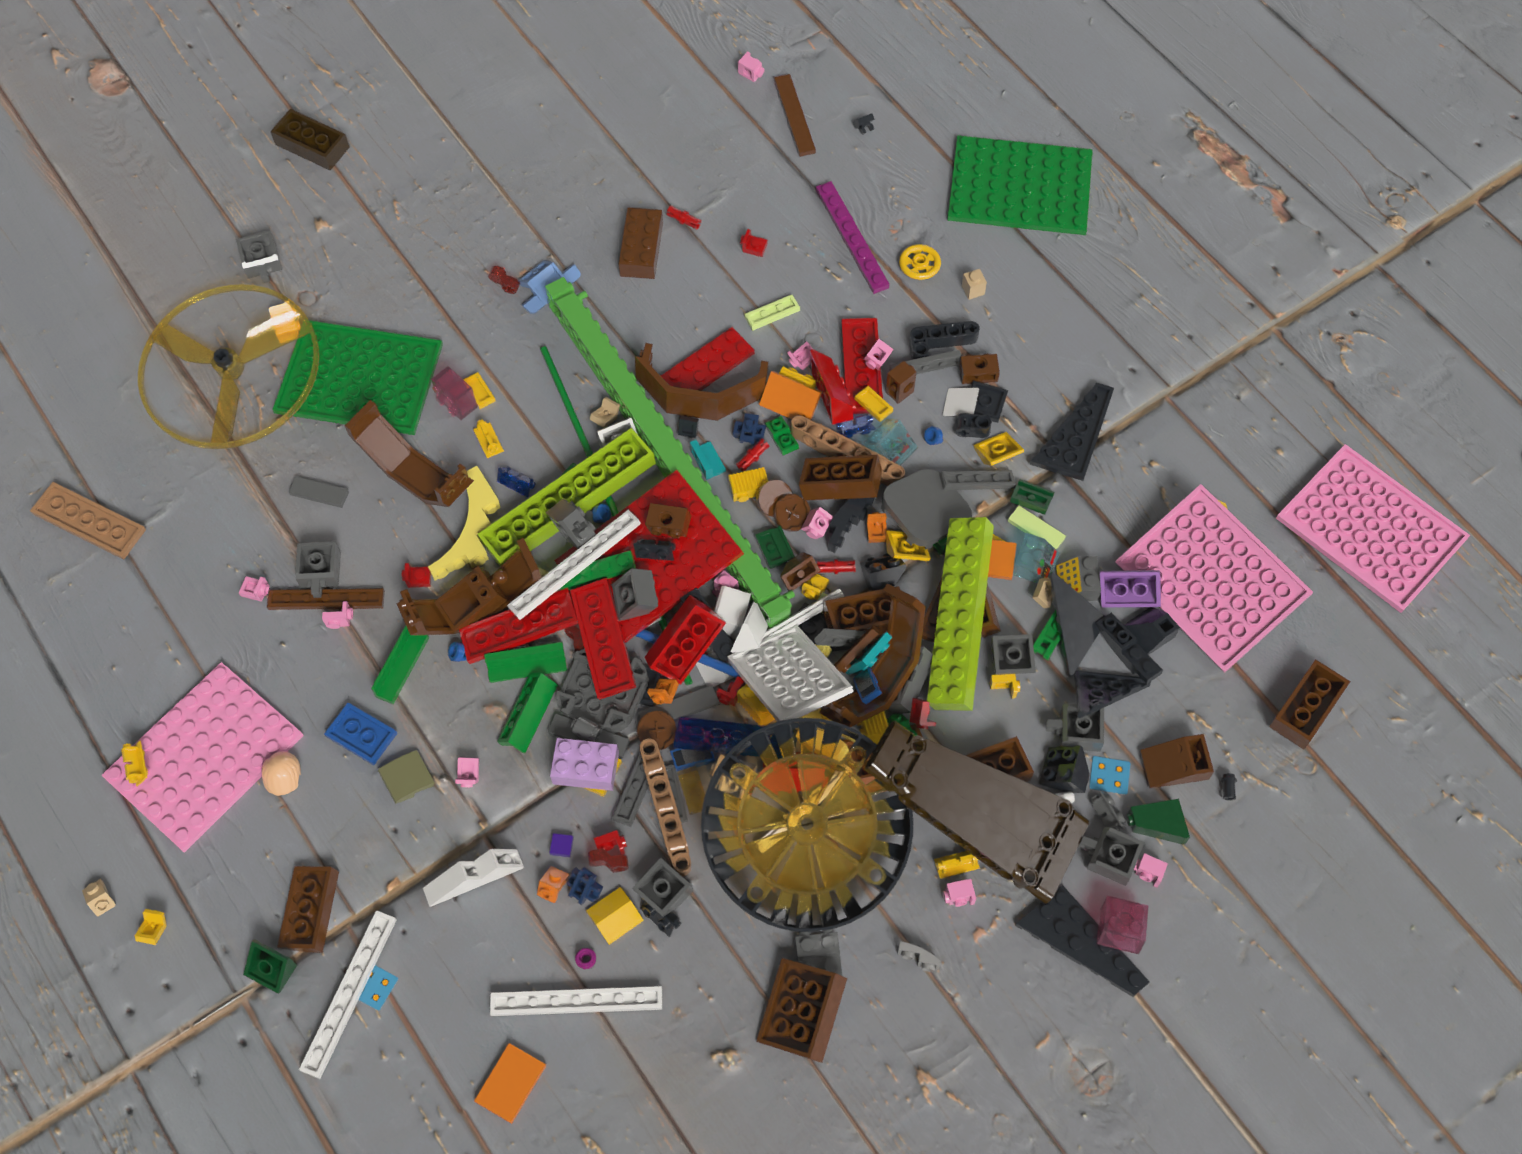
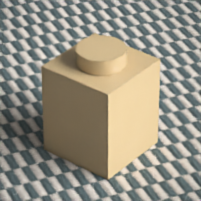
M977 269L964 273L962 288L968 300L985 295L987 282L981 270Z

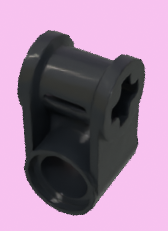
M969 413L957 415L958 428L955 431L956 435L986 438L990 435L992 421L989 416Z

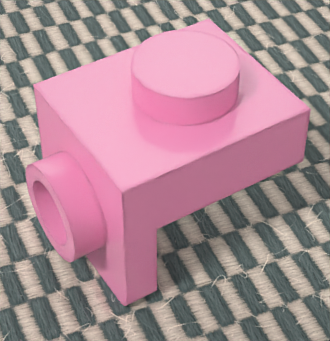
M806 341L794 353L788 351L789 362L795 368L798 366L804 370L811 364L810 350L813 349L812 346Z
M246 576L239 595L262 602L264 596L269 592V584L265 577H260L258 580Z
M344 601L342 611L323 612L322 620L326 627L331 629L350 626V619H353V608H350L348 602Z
M458 757L455 783L461 784L460 787H473V784L479 782V758Z

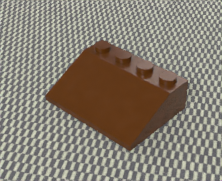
M782 958L756 1042L822 1063L847 978L834 972Z

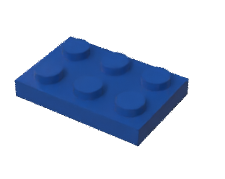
M350 703L345 705L324 733L325 737L373 766L398 734L396 730Z

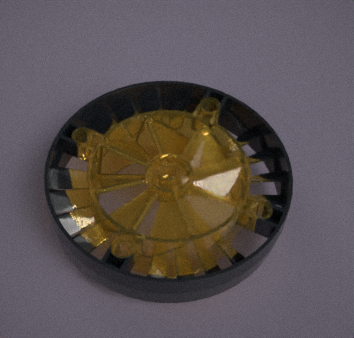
M818 718L789 719L767 725L751 733L732 748L721 761L710 780L704 797L701 816L702 841L709 867L716 881L728 897L743 911L765 924L794 932L826 931L850 924L876 908L895 887L904 871L911 851L914 824L913 811L899 800L898 794L874 802L872 796L886 791L882 782L874 779L865 785L857 775V772L868 757L872 755L877 746L870 738L855 729L830 720ZM792 730H799L801 754H796ZM817 730L824 731L820 755L814 754ZM774 734L783 757L779 760L768 737ZM842 736L854 742V744L839 762L833 759V756ZM751 745L766 765L758 774L736 758ZM854 751L860 752L862 760L859 762L853 761L851 753ZM798 767L803 803H800L789 768ZM735 769H743L745 776L742 779L735 778L733 775ZM722 775L745 791L742 799L716 789ZM833 775L839 776L840 778L822 804L818 806ZM758 788L790 811V813L787 814L753 797V793ZM710 807L735 811L738 812V817L709 814ZM861 809L864 810L865 814L828 821V818ZM902 811V819L877 821L878 814ZM803 819H810L812 821L813 827L810 830L802 828L801 821ZM786 828L787 830L749 843L745 841L744 834ZM737 830V835L715 839L708 838V832ZM877 833L903 836L902 845L876 840ZM825 835L859 854V859L857 860L827 839ZM796 842V846L777 881L770 877L793 843ZM811 845L814 847L824 887L818 888ZM741 848V854L715 865L713 857ZM872 851L897 861L892 874L870 858ZM749 865L757 876L739 899L727 886L725 880ZM872 870H878L881 873V878L878 882L870 878ZM856 875L879 891L877 896L863 908L860 907L846 886V883ZM758 887L762 890L763 894L760 899H753L751 897L750 891L752 888ZM775 888L781 892L771 918H768L756 912V910L770 891ZM833 890H835L846 915V918L838 920L829 894ZM793 895L799 896L796 925L787 924ZM817 895L822 925H813L811 896Z

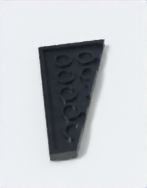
M1096 383L1084 397L1083 401L1076 406L1072 414L1055 431L1051 439L1040 449V452L1033 457L1030 465L1084 481L1114 387Z
M1063 885L1057 889L1055 895L1048 903L1041 902L1015 925L1021 930L1024 929L1036 939L1047 943L1051 948L1077 964L1090 969L1097 976L1100 975L1108 980L1110 984L1132 997L1150 983Z

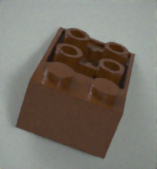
M1204 734L1185 736L1140 750L1149 789L1206 781L1214 773Z

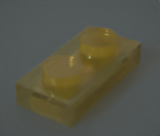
M698 770L679 775L678 778L689 815L702 812L705 793Z

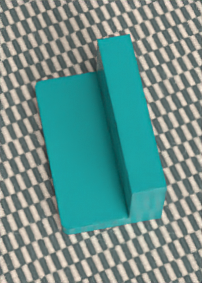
M697 439L690 442L691 453L706 480L726 472V468L711 442L699 445Z

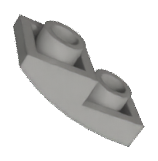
M900 941L898 955H902V958L908 960L919 958L917 967H922V970L927 972L939 970L941 961L933 954L916 945Z

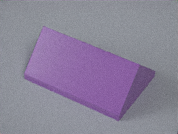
M1160 570L1100 571L1101 607H1161Z

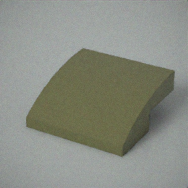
M417 750L403 755L378 769L395 804L413 798L415 793L433 787L435 783Z

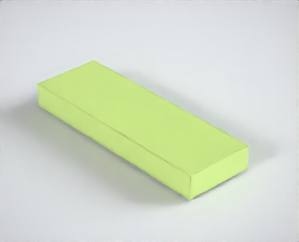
M791 294L745 313L744 316L753 331L800 311V307Z
M1018 506L1008 518L1010 524L1044 546L1049 547V549L1053 548V552L1059 548L1066 538V535L1021 506Z

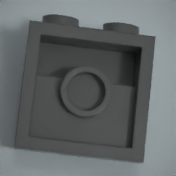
M832 929L820 931V934L812 935V932H800L799 936L795 937L798 963L843 976L837 932H833Z

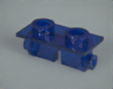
M868 414L855 417L856 424H853V420L836 424L837 430H840L836 432L847 438L853 437V434L860 433L865 435L871 433L872 430H876L870 424L873 422V417Z
M498 467V483L529 497L530 488L534 489L536 485L532 478L530 479L524 475L519 477L520 473L510 467Z

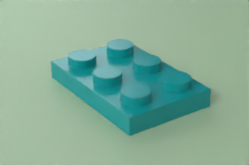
M885 632L878 636V640L872 646L868 644L864 648V654L858 660L854 658L850 662L851 667L846 673L848 675L858 674L861 670L864 671L867 667L873 666L878 660L876 656L880 652L883 653L890 646L888 642L892 636Z

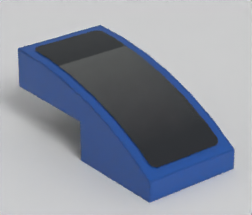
M866 668L853 678L857 692L865 704L882 694L871 668Z
M709 742L670 751L677 772L693 766L698 768L715 762Z

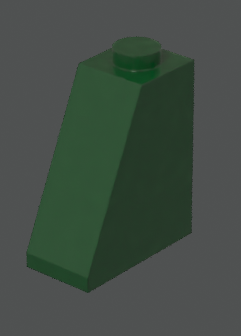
M1179 798L1132 806L1126 814L1127 824L1131 826L1133 833L1179 844H1186L1190 838Z

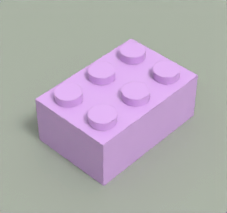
M557 738L550 774L552 783L554 785L613 791L619 756L617 744Z

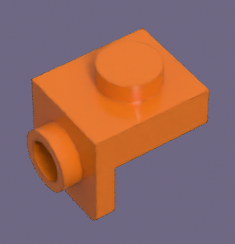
M874 512L867 515L868 543L886 542V513Z
M659 679L655 689L649 688L647 693L656 704H672L679 684L676 680Z
M550 866L539 881L537 895L555 903L559 891L569 878V874Z

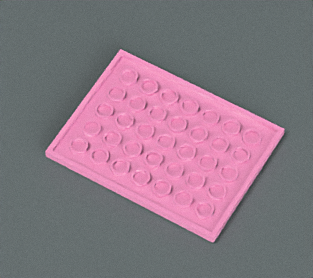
M1346 444L1276 517L1278 521L1400 613L1405 610L1470 537L1467 532Z
M1201 484L1115 561L1123 571L1160 570L1161 607L1159 608L1167 612L1180 629L1224 673L1313 594V591Z
M221 662L136 742L141 741L142 749L145 753V766L148 769L147 778L139 786L126 780L124 765L131 763L123 762L122 756L101 776L185 853L262 777V766L266 759L270 758L274 753L289 751L304 735Z

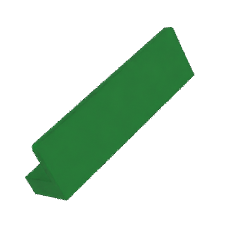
M405 626L371 688L376 698L394 704L429 640L428 635H410L407 626Z
M563 642L484 654L490 683L526 678L530 673H542L545 675L567 671Z
M542 673L529 674L497 743L502 746H513L520 752L526 753L558 686L554 681Z

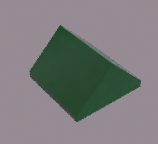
M254 939L251 942L243 975L279 994L297 967V964L289 957Z

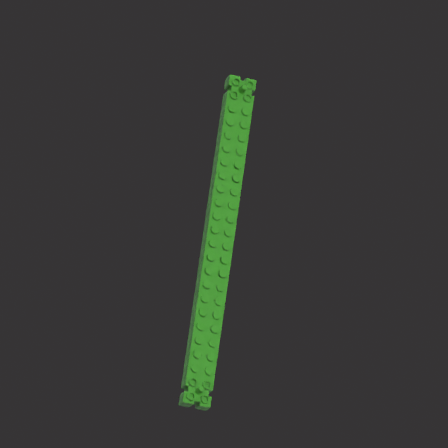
M564 277L546 285L545 290L548 296L549 308L557 316L560 324L610 398L620 405L619 411L625 419L632 418L638 436L654 453L656 466L664 478L678 470L743 551L744 555L726 567V569L738 581L739 589L751 594L750 605L752 606L753 602L758 604L768 624L767 630L792 615L790 611L792 605L789 600L795 597L794 592L790 590L780 595L781 588L778 583L771 580L769 570L766 567L763 568L760 557L756 552H752L747 538L743 539L740 528L736 523H732L727 509L723 510L719 497L712 494L711 486L701 478L702 474L699 468L693 466L690 455L684 453L681 442L678 439L675 440L670 426H666L661 413L655 411L654 403L650 398L647 399L641 385L638 386L635 375L632 372L629 373L624 359L618 357V351L615 346L609 344V338L606 333L601 332L598 321L593 320L589 308L583 306L582 299L588 297L587 292L582 291L575 294L571 282H567Z

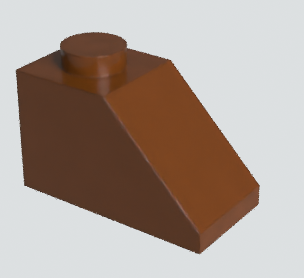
M802 552L787 562L780 577L787 590L793 591L818 574L820 569L812 555Z

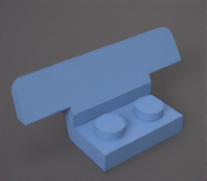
M543 260L518 280L522 287L529 288L534 294L522 306L530 314H535L548 304L545 286L562 277L567 282L573 284L581 275L579 269L575 264H572L565 271L561 272L554 262Z

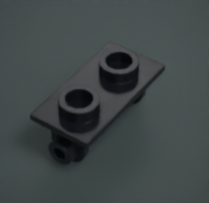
M641 538V540H637L634 543L636 558L674 561L673 551L676 549V544L672 543V541H659L658 545H655V540Z
M643 900L640 910L657 925L661 932L670 937L674 928L677 929L682 924L680 918L672 911L662 917Z

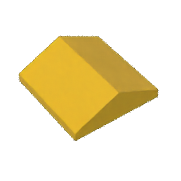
M1007 432L974 445V449L983 464L990 466L1024 452V449Z
M886 531L887 553L891 557L930 561L928 549L925 550V547L916 544L911 546L906 542L908 536L905 532Z
M621 887L586 910V913L609 945L644 921Z

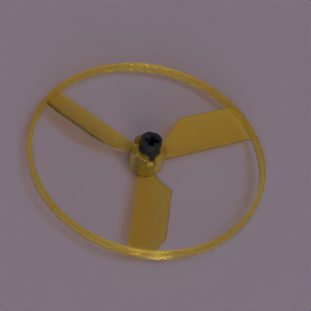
M246 284L227 285L206 290L185 300L169 312L156 326L147 340L138 368V388L142 403L152 420L165 433L182 443L207 449H227L252 443L271 434L285 424L299 410L308 397L318 371L319 346L317 337L310 321L300 307L279 292L261 286ZM231 291L265 293L283 300L297 311H287L249 329L239 356L231 348H220L213 352L168 325L175 316L190 305L207 297ZM311 333L314 353L312 370L307 385L296 403L285 415L266 429L243 439L229 441L234 429L240 395L234 380L241 376L244 364ZM154 343L186 362L211 364L222 378L211 443L194 441L175 434L163 426L150 409L144 389V371L149 352Z

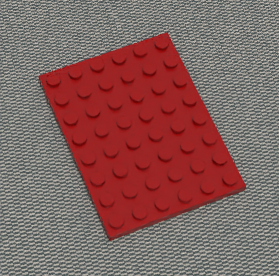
M678 470L671 473L594 531L597 535L627 510L636 516L641 523L596 559H603L631 550L636 569L652 570L658 607L649 614L619 621L625 643L680 603L681 597L695 588H700L744 555L743 551ZM650 503L688 508L691 520L687 536L673 538L668 534L654 535L650 533L645 525ZM669 519L664 524H669L672 520ZM641 538L655 540V545H658L659 541H672V543L676 544V549L673 551L674 561L636 558L634 543L637 540H641ZM573 546L554 561L559 565L577 549ZM624 574L608 579L612 595V584L616 582L619 578H621Z

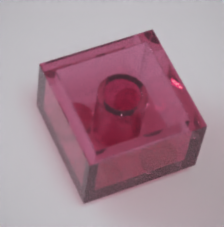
M449 366L431 379L434 386L432 389L437 395L435 397L441 406L445 405L453 417L457 416L460 420H463L478 408L472 388Z
M1107 895L1100 910L1097 944L1139 954L1146 942L1149 906Z

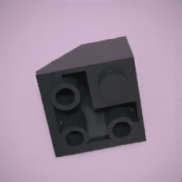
M888 553L884 554L883 557H870L865 559L864 562H860L870 592L884 589L887 584L895 586L906 570V564L902 559L893 558Z
M1154 607L1148 608L1124 624L1137 638V644L1148 655L1174 639L1180 629L1167 612Z
M1081 745L1048 747L1039 784L1062 792L1085 793L1090 773L1083 747Z

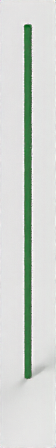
M544 346L540 349L588 458L593 454L550 353L547 347ZM610 495L605 500L612 516H615L619 511L612 495ZM664 615L658 621L662 632L668 625ZM690 674L684 680L685 685L693 683Z

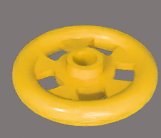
M916 244L909 246L901 253L899 265L902 272L908 277L916 280H925L937 274L941 267V258L932 247ZM911 253L915 255L912 259L908 257ZM929 261H934V266H928ZM911 264L913 269L910 270L907 265ZM926 269L925 273H919V270Z

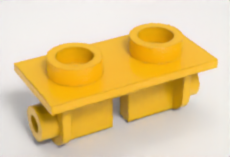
M484 420L477 421V428L473 429L486 457L490 458L504 452L491 423H487Z
M141 741L134 746H131L129 743L124 744L121 749L123 762L131 763L124 765L126 780L129 783H135L136 786H139L148 775Z
M968 851L934 859L940 879L980 869L978 859Z

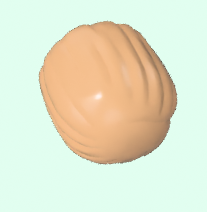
M281 751L274 753L265 760L262 766V780L264 787L269 793L280 796L289 794L297 789L301 769L295 755Z

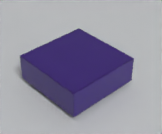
M553 833L550 855L571 857L574 837Z

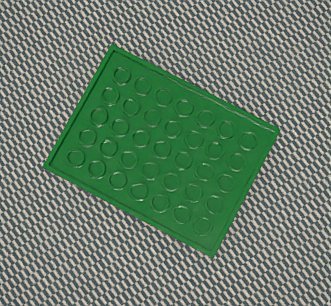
M958 135L948 221L1086 235L1093 149Z
M304 320L272 410L274 414L346 425L371 400L376 404L379 413L398 433L415 435L443 342L436 339Z

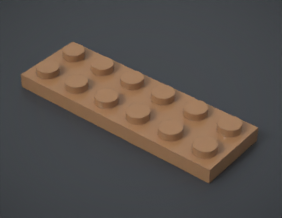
M55 482L51 483L30 510L33 515L123 560L146 531L144 526Z

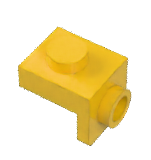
M1015 674L991 675L989 682L990 690L1010 688L1011 699L1016 698L1017 693L1020 692V681L1016 680Z
M144 909V921L135 934V941L156 945L167 927L165 915L158 910Z

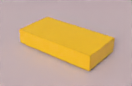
M478 372L462 380L479 409L496 401Z
M869 386L855 395V400L879 422L893 412L894 408Z

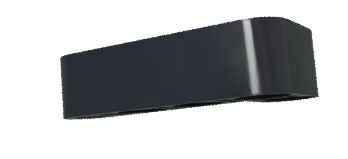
M974 321L913 328L910 332L909 340L912 360L928 357L929 349L975 344L979 336V324Z

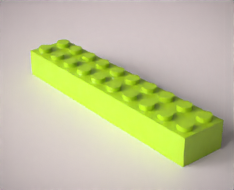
M630 428L477 535L482 545L501 567L518 550L517 540L524 538L529 550L532 551L559 532L546 512L563 498L568 502L572 501L586 513L655 465L654 453L637 433Z
M987 517L950 518L927 697V701L930 702V706L934 710L973 711L994 525Z

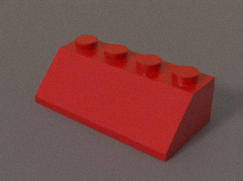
M811 349V374L814 380H816L817 390L822 392L820 397L832 425L854 420L855 404L854 401H850V393L848 388L845 389L843 377L839 376L838 365H834L832 358Z
M689 595L644 658L651 669L671 680H676L681 685L722 630L726 621L706 604Z

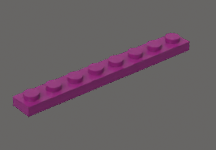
M832 181L816 186L817 194L872 293L875 294L889 289L890 284Z

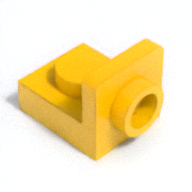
M816 574L807 580L806 583H803L802 594L808 599L818 601L822 592L824 593L829 579Z

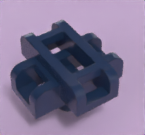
M745 413L743 422L735 421L733 437L739 438L740 443L750 442L751 445H754L755 441H760L761 438L764 439L766 425L759 424V415Z
M575 867L571 871L570 878L567 880V885L571 887L568 896L578 899L580 905L584 904L586 899L595 902L599 898L603 886L596 882L597 875L585 867L581 870Z

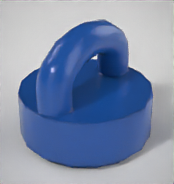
M929 427L926 429L924 439L927 444L938 445L943 442V433L940 428Z
M599 504L594 507L592 519L595 523H604L610 519L611 511L606 504Z
M453 642L450 645L448 657L451 661L460 662L467 660L462 643Z

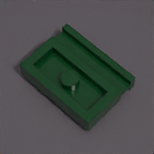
M1019 479L1010 502L1045 515L1055 492Z
M781 526L755 534V539L769 569L783 565L795 557Z

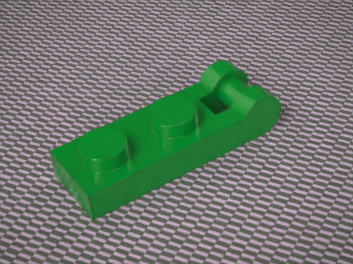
M1056 609L1033 645L1034 653L1041 654L1047 661L1061 640V633L1058 631ZM1043 642L1049 645L1048 649L1041 646Z

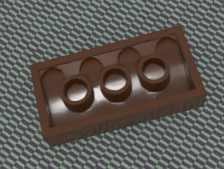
M294 866L277 948L323 953L339 871L333 867Z

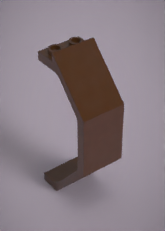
M645 343L644 350L640 351V356H635V378L661 408L669 414L718 421L760 400L767 383L769 362L761 360L760 371L756 376L719 393L673 387L652 367L653 353L651 351L653 344Z
M371 400L345 425L346 431L352 440L389 478L425 504L450 507L474 481L468 476L466 467L462 464L458 465L459 470L455 474H449L413 449L379 413L376 404Z
M524 538L517 540L518 550L499 568L505 570L508 574L507 582L498 585L507 601L494 612L475 622L509 610L507 606L509 603L541 579L539 568ZM408 589L400 591L403 599H400V602L396 604L410 635H453L460 633L459 630L456 632L452 631L434 603L437 599L414 600L411 598Z
M890 584L886 585L884 591L891 597L887 633L892 638L888 642L890 646L883 653H880L877 658L878 660L871 667L882 694L865 704L862 702L857 689H855L852 693L820 708V714L848 727L857 725L889 709L919 662L926 606L916 597Z

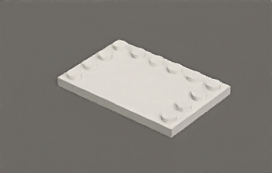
M797 624L762 640L758 648L736 652L727 656L731 666L777 722L800 718L853 692L852 685Z

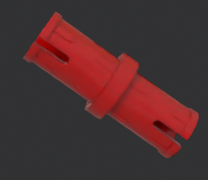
M672 205L667 210L666 215L678 220L680 224H686L695 230L699 229L701 225L699 223L702 222L701 219Z
M761 438L736 463L738 469L742 468V472L746 471L753 462L759 460V456L770 447L767 442L763 443L765 440Z
M834 559V561H817L820 569L819 573L838 574L839 572H856L855 560L838 561V559Z

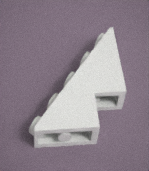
M490 849L475 861L457 862L426 885L423 890L429 907L521 870L524 866L517 849Z

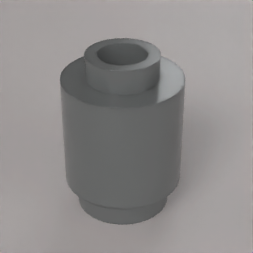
M583 716L575 718L571 724L572 734L585 741L596 742L602 732L598 724Z

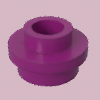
M590 948L580 949L575 956L577 966L585 970L592 968L597 959L595 952ZM584 956L590 957L588 962L582 961Z

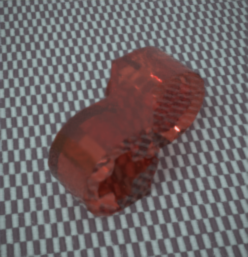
M492 267L488 275L489 279L494 283L502 285L501 287L505 293L515 294L520 286V282L516 278L508 276L503 267Z
M577 624L565 628L566 636L573 639L574 651L583 650L584 644Z
M604 849L588 852L590 866H606L613 873L629 869L627 855L611 856Z

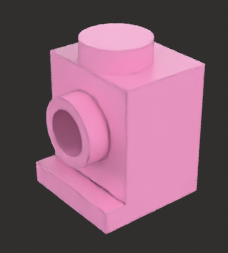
M749 52L738 61V73L747 79L755 82L763 75L764 68H762V62L751 57Z
M878 339L865 356V364L873 370L875 368L878 370L894 349Z
M821 507L810 510L801 529L810 538H821L824 536L833 516Z
M723 570L714 580L712 594L718 598L722 586L739 590V583Z
M1144 853L1142 858L1137 860L1134 868L1135 874L1139 875L1140 879L1146 882H1155L1153 886L1158 887L1168 863Z
M967 879L947 883L945 891H943L945 904H955L956 907L966 905L969 901L970 905H974L976 896L972 880Z

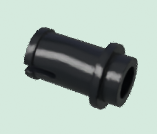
M1223 774V778H1221L1223 783V799L1228 801L1236 800L1235 782H1237V778H1235V774Z

